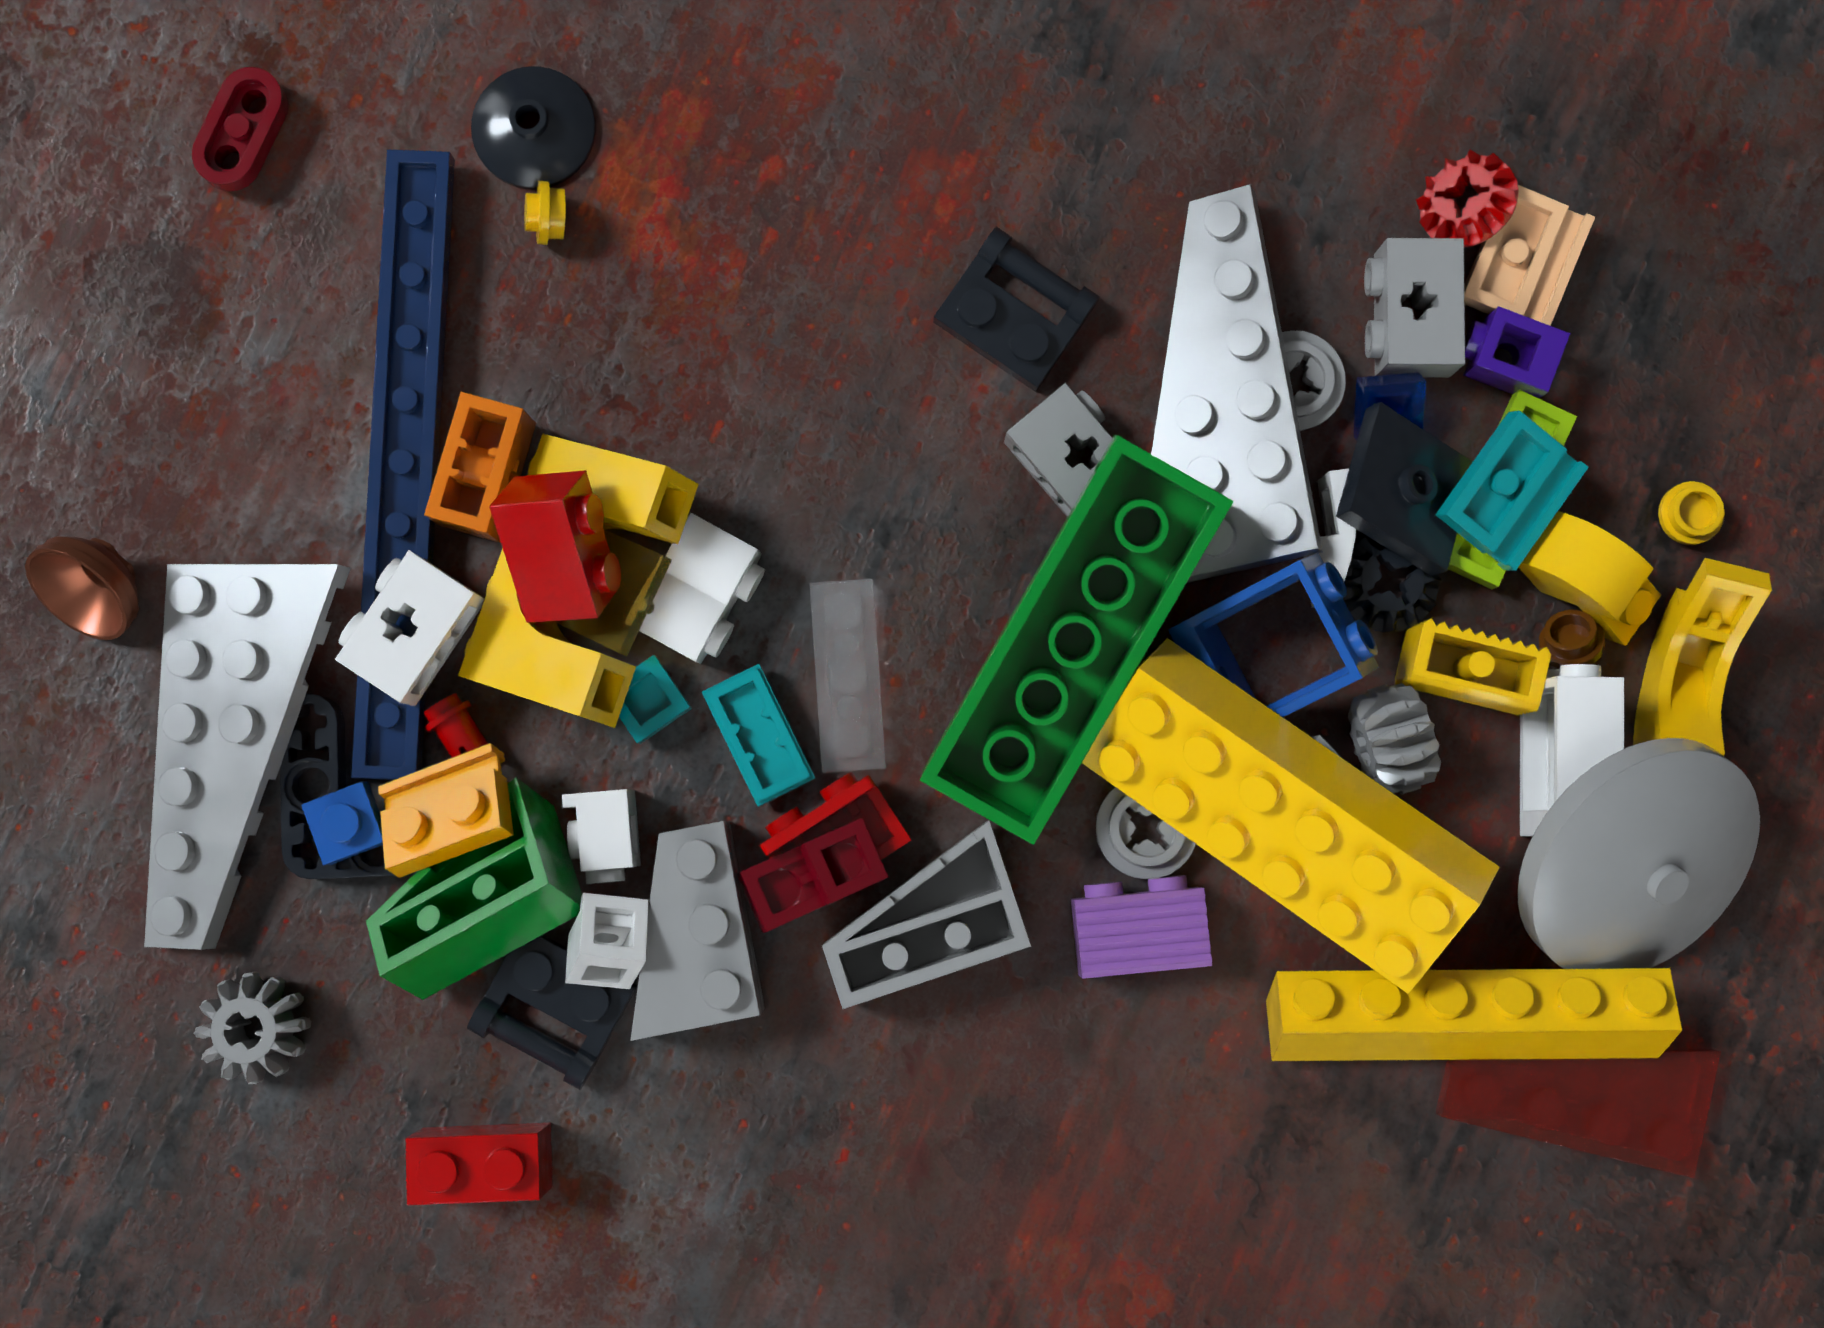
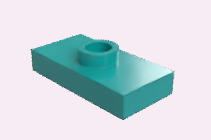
M760 664L702 691L758 807L816 779Z

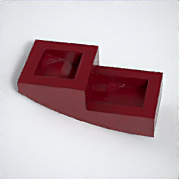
M863 818L737 873V877L762 933L888 878Z

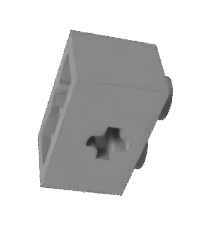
M1387 238L1375 252L1374 258H1368L1365 265L1366 296H1374V320H1368L1365 330L1366 357L1375 358V377L1449 378L1465 365L1464 238ZM1406 298H1411L1413 309L1423 310V314L1417 320H1413L1411 308L1401 306Z
M1065 383L1006 432L1004 444L1068 517L1110 444L1112 437L1101 425L1105 420V416L1095 401L1082 390L1075 395ZM1068 445H1071L1077 451L1083 450L1085 447L1092 450L1093 455L1088 463L1091 470L1082 463L1073 468L1067 464L1066 461L1071 452Z

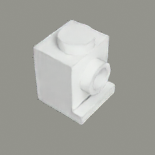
M622 789L562 795L563 808H576L577 820L568 821L567 824L568 850L571 859H580V869L586 873V884L625 881L624 868L641 866L635 790Z
M591 893L582 894L580 911L568 934L565 983L621 989L631 988L646 962L647 899Z

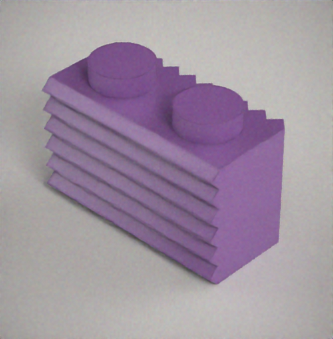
M1186 875L1148 879L1149 891L1123 893L1122 882L1084 885L1085 897L1071 899L1078 975L1083 979L1212 966L1204 888L1197 886L1187 887Z

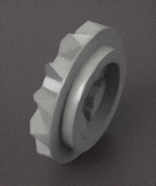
M1305 331L1282 332L1289 373L1300 364L1302 359L1306 361L1302 369L1304 371L1302 382L1310 386L1309 390L1311 391L1309 393L1298 391L1294 395L1299 428L1302 431L1321 425L1336 411L1345 392V370L1337 352L1324 339Z
M1115 787L1102 802L1096 815L1097 843L1108 862L1122 873L1139 879L1161 878L1179 869L1189 859L1196 844L1161 820L1156 829L1162 835L1160 839L1167 845L1165 849L1159 843L1154 844L1148 839L1140 841L1139 844L1134 843L1128 849L1126 845L1132 839L1130 836L1134 833L1136 827L1130 820L1131 816L1125 810L1129 807L1134 813L1138 812L1144 817L1151 815L1152 812Z

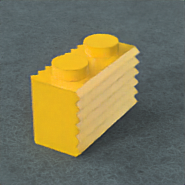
M1431 618L1406 630L1395 676V685L1402 683L1418 691L1514 715L1533 713L1534 711L1537 712L1541 703L1551 653L1547 647L1537 649L1534 644L1524 646L1521 640L1514 643L1508 637L1499 640L1496 634L1486 637L1483 631L1475 634L1471 628L1461 631L1458 625L1448 628L1445 621L1436 625Z

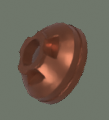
M53 537L44 544L39 545L27 557L25 564L26 576L32 590L54 616L73 630L95 639L112 640L121 636L136 618L139 606L137 588L134 582L136 579L135 571L131 563L122 558L110 543L97 538L88 540L80 537Z

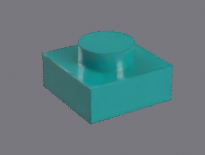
M652 655L636 666L619 718L636 743L641 744L687 713L692 707L658 657Z

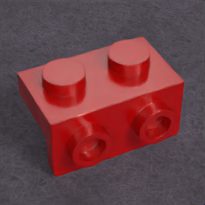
M851 771L821 790L820 794L825 803L804 816L797 806L768 824L765 828L771 838L759 846L765 855L771 859L860 818H863L881 860L910 842L911 839L871 776L867 775L858 781Z

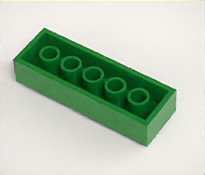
M1114 435L923 768L920 781L1034 845L1234 501L1124 438Z

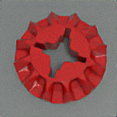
M1470 149L1466 157L1460 160L1453 161L1445 158L1444 169L1435 177L1425 176L1426 190L1423 196L1416 199L1420 210L1421 220L1419 222L1431 238H1464V247H1470L1490 239L1507 224L1515 211L1519 188L1511 168L1495 153L1489 156H1482ZM1470 182L1479 196L1468 198L1466 207L1463 208L1461 215V210L1453 198L1462 196L1465 186H1468Z

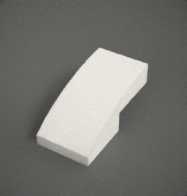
M1349 468L1329 471L1317 481L1326 536L1320 537L1323 553L1319 554L1324 563L1328 561L1336 567L1343 581H1345L1351 562L1356 537V529L1336 517Z

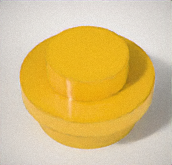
M538 181L537 193L525 194V231L536 232L538 245H548V239L563 240L566 213L565 189L550 188L549 181Z
M1695 481L1684 482L1668 490L1663 496L1658 510L1659 522L1664 532L1672 540L1684 545H1697L1712 539L1721 529L1725 516L1724 505L1717 492L1710 486Z

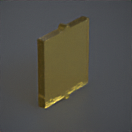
M604 530L610 553L616 555L620 564L621 582L619 589L598 618L556 621V623L613 651L628 656L646 615L654 611L655 605L653 600L672 559Z

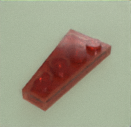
M1714 1049L1665 1050L1659 1058L1447 1060L1435 1114L1472 1125L1694 1178L1721 1051Z

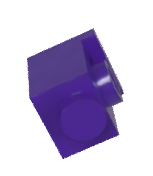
M1498 306L1485 317L1483 323L1474 320L1465 335V358L1469 359L1463 376L1511 394L1520 389L1540 399L1550 390L1570 333ZM1498 348L1507 350L1512 356V365L1495 359V350Z

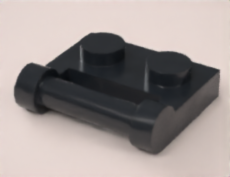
M995 227L981 246L977 256L934 315L933 323L1036 392L1089 317L1100 296L1085 286L1080 291L1012 245L1013 237L1000 228ZM999 265L1065 310L1066 313L1059 324L1055 325L989 280L988 276L995 266Z
M541 935L507 954L488 991L475 1009L467 1029L483 1038L488 1034L493 1035L565 1074L563 1081L581 1090L638 986L633 983L630 989L565 983L567 947L545 935ZM510 995L586 1035L587 1037L579 1051L577 1052L503 1012L502 1010Z

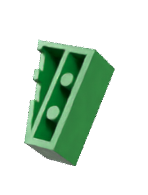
M517 777L508 783L513 836L443 861L434 867L430 866L417 871L366 920L380 977L424 1000L578 915L582 892L555 807Z

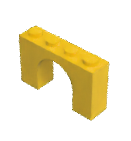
M542 434L536 454L529 464L528 475L586 470L592 492L600 498L603 505L604 530L623 529L679 544L699 485L698 483L666 465ZM502 548L494 574L487 584L486 597L473 634L466 644L465 657L458 676L615 728L636 666L570 643L560 631L556 621L526 623Z

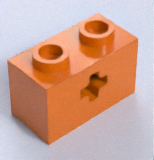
M460 392L424 516L441 527L501 543L489 506L514 476H521L536 426V422L523 408Z

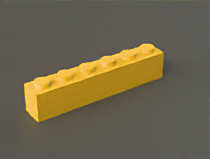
M1670 968L1427 970L1409 994L1375 970L1277 971L1266 999L1272 1061L1659 1058L1682 1031Z

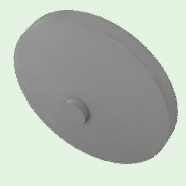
M1664 738L1642 742L1625 748L1594 765L1572 783L1555 801L1537 827L1526 850L1519 875L1518 906L1524 928L1530 938L1549 958L1563 969L1652 968L1684 950L1707 931L1725 911L1739 891L1752 864L1760 832V812L1757 796L1750 780L1740 768L1718 751L1706 744L1684 738Z

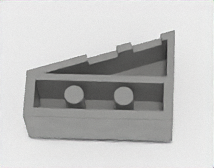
M720 821L659 833L648 908L646 962L639 974L630 1041L759 1016L765 1010L743 889L737 877L739 868L730 821Z
M990 821L984 822L822 945L842 1009L1031 947Z

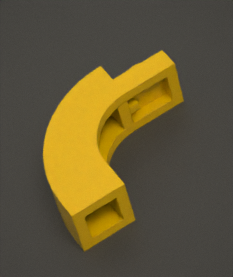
M1705 558L1687 590L1676 588L1663 614L1647 659L1636 709L1633 745L1655 739L1684 738L1706 744L1723 756L1725 755L1721 723L1724 688L1735 653L1772 591L1769 573Z

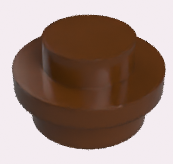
M1564 610L1554 614L1547 620L1539 635V649L1548 648L1551 653L1549 665L1560 669L1561 665H1592L1602 656L1605 650L1606 642L1602 627L1589 614L1580 610Z

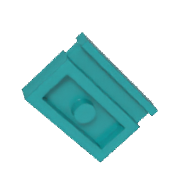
M1520 410L1508 412L1435 515L1479 551L1489 554L1499 562L1497 565L1503 570L1516 571L1589 467L1582 461L1577 462L1566 453L1567 449Z

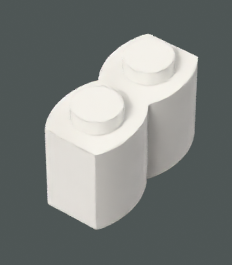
M690 513L679 544H671L660 569L641 598L629 625L699 664L702 663L707 654L717 658L734 628V624L726 620L738 598L748 602L764 575L765 569L757 565L762 555L761 552Z

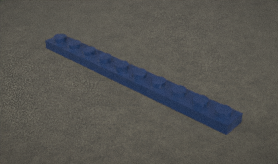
M387 150L361 612L366 614L380 592L375 589L376 583L383 570L395 558L402 560L408 550L433 564L435 522L424 516L439 463L455 159L450 152ZM401 615L397 619L396 625L402 629L403 635L412 637L416 633L418 627L411 622V617ZM357 675L351 778L396 780L422 770L425 721L423 712L425 711L426 691L416 706H411L398 702Z

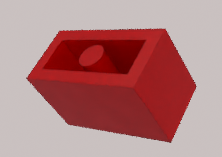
M587 471L514 476L489 507L526 623L598 618L620 587L621 568L616 555L610 553L603 529V505L600 498L592 492Z
M551 1122L423 1127L405 1138L407 1205L540 1200L553 1187Z

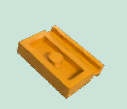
M489 743L378 786L379 795L384 798L385 810L380 811L385 869L401 878L513 836L507 778L502 775L501 763L505 762L504 753Z

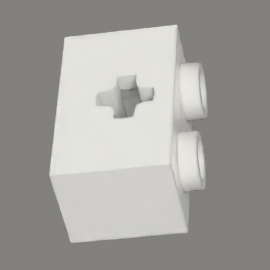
M408 550L402 560L395 558L381 573L375 587L380 593L366 614L363 612L357 613L345 626L339 638V644L343 648L335 660L398 702L416 706L482 608L485 598L424 558ZM401 615L411 617V622L418 627L412 637L403 635L402 629L396 625L397 619Z

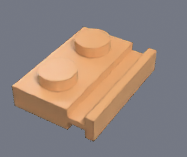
M1518 185V202L1510 220L1497 234L1481 243L1464 284V305L1488 315L1500 306L1551 326L1595 216L1587 213L1583 216L1568 209L1569 206Z

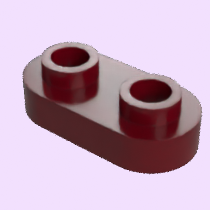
M244 67L232 72L221 85L194 141L192 161L195 169L209 184L219 190L238 191L249 186L257 178L287 116L289 107L287 94L269 72L257 67ZM266 98V106L261 112L256 114L249 113L250 104L255 99ZM231 153H239L238 164L232 169H223L224 158Z

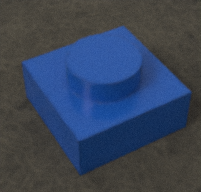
M361 781L301 805L323 865H332L383 845L381 815L369 782Z

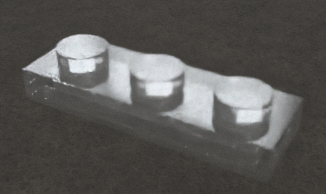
M873 579L810 583L822 773L886 769Z

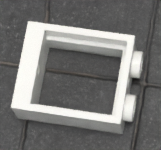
M1590 664L1561 665L1560 669L1548 670L1541 703L1537 712L1520 714V836L1533 837L1546 813L1572 783L1594 765L1624 749V677H1601V666Z

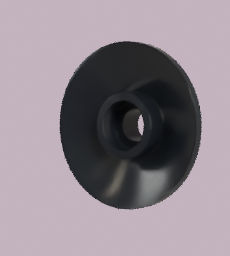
M521 67L508 71L496 78L480 95L471 119L472 141L484 166L501 181L523 189H537L538 181H549V187H552L572 177L588 159L595 140V117L586 94L571 78L559 71L546 67ZM527 112L538 113L540 115L539 123L531 129L521 128L519 120L523 114Z

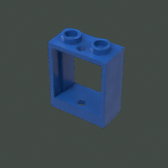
M1319 552L1285 567L1168 629L1175 644L1256 699L1217 624L1282 589L1301 581L1345 666L1266 706L1281 717H1284L1365 677L1379 668L1374 658L1378 653L1377 645L1370 630L1361 620L1354 621L1343 600L1347 595V590L1340 573L1332 563L1328 561L1324 563Z

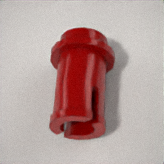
M457 693L442 699L423 712L429 721L425 729L428 733L436 732L452 758L489 744L468 712L472 704L469 700L462 702Z

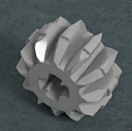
M1402 683L1389 687L1385 684L1368 689L1367 693L1353 697L1348 713L1351 725L1349 734L1354 742V754L1358 756L1362 772L1393 794L1400 792L1402 795L1421 789V785L1435 782L1441 765L1437 752L1440 744L1435 737V724L1431 722L1428 716L1427 705L1420 700L1418 692L1413 687L1405 686Z
M258 972L243 974L240 985L231 979L220 982L217 985L220 1000H204L201 1006H199L204 1015L212 1019V1023L196 1027L193 1034L201 1039L211 1037L213 1046L206 1049L202 1054L201 1060L210 1063L224 1057L221 1078L230 1080L236 1078L243 1071L248 1084L262 1082L266 1071L275 1077L286 1073L289 1070L286 1055L297 1057L302 1055L306 1049L304 1043L293 1036V1032L309 1029L312 1021L306 1017L294 1018L292 1013L293 1009L302 1004L304 996L300 993H295L282 999L285 980L280 976L271 977L263 985ZM257 1016L261 1021L263 1029L255 1032V1035L258 1037L250 1039L245 1033L244 1026L252 1023L248 1018Z

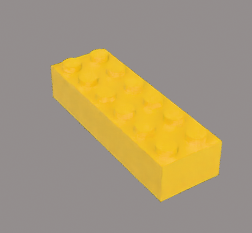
M1168 638L1138 668L1082 761V764L1407 994L1411 992L1480 906L1500 868Z

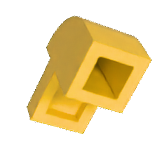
M1560 511L1555 514L1519 566L1521 571L1540 592L1578 606L1583 612L1589 614L1596 623L1600 624L1606 639L1624 646L1628 644L1639 626L1647 620L1652 608L1661 597V594L1648 579L1654 568L1638 552L1604 529Z

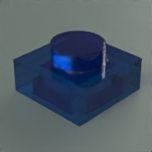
M1420 373L1357 377L1353 434L1356 440L1358 439L1366 408L1379 402L1384 403L1423 429L1426 380Z

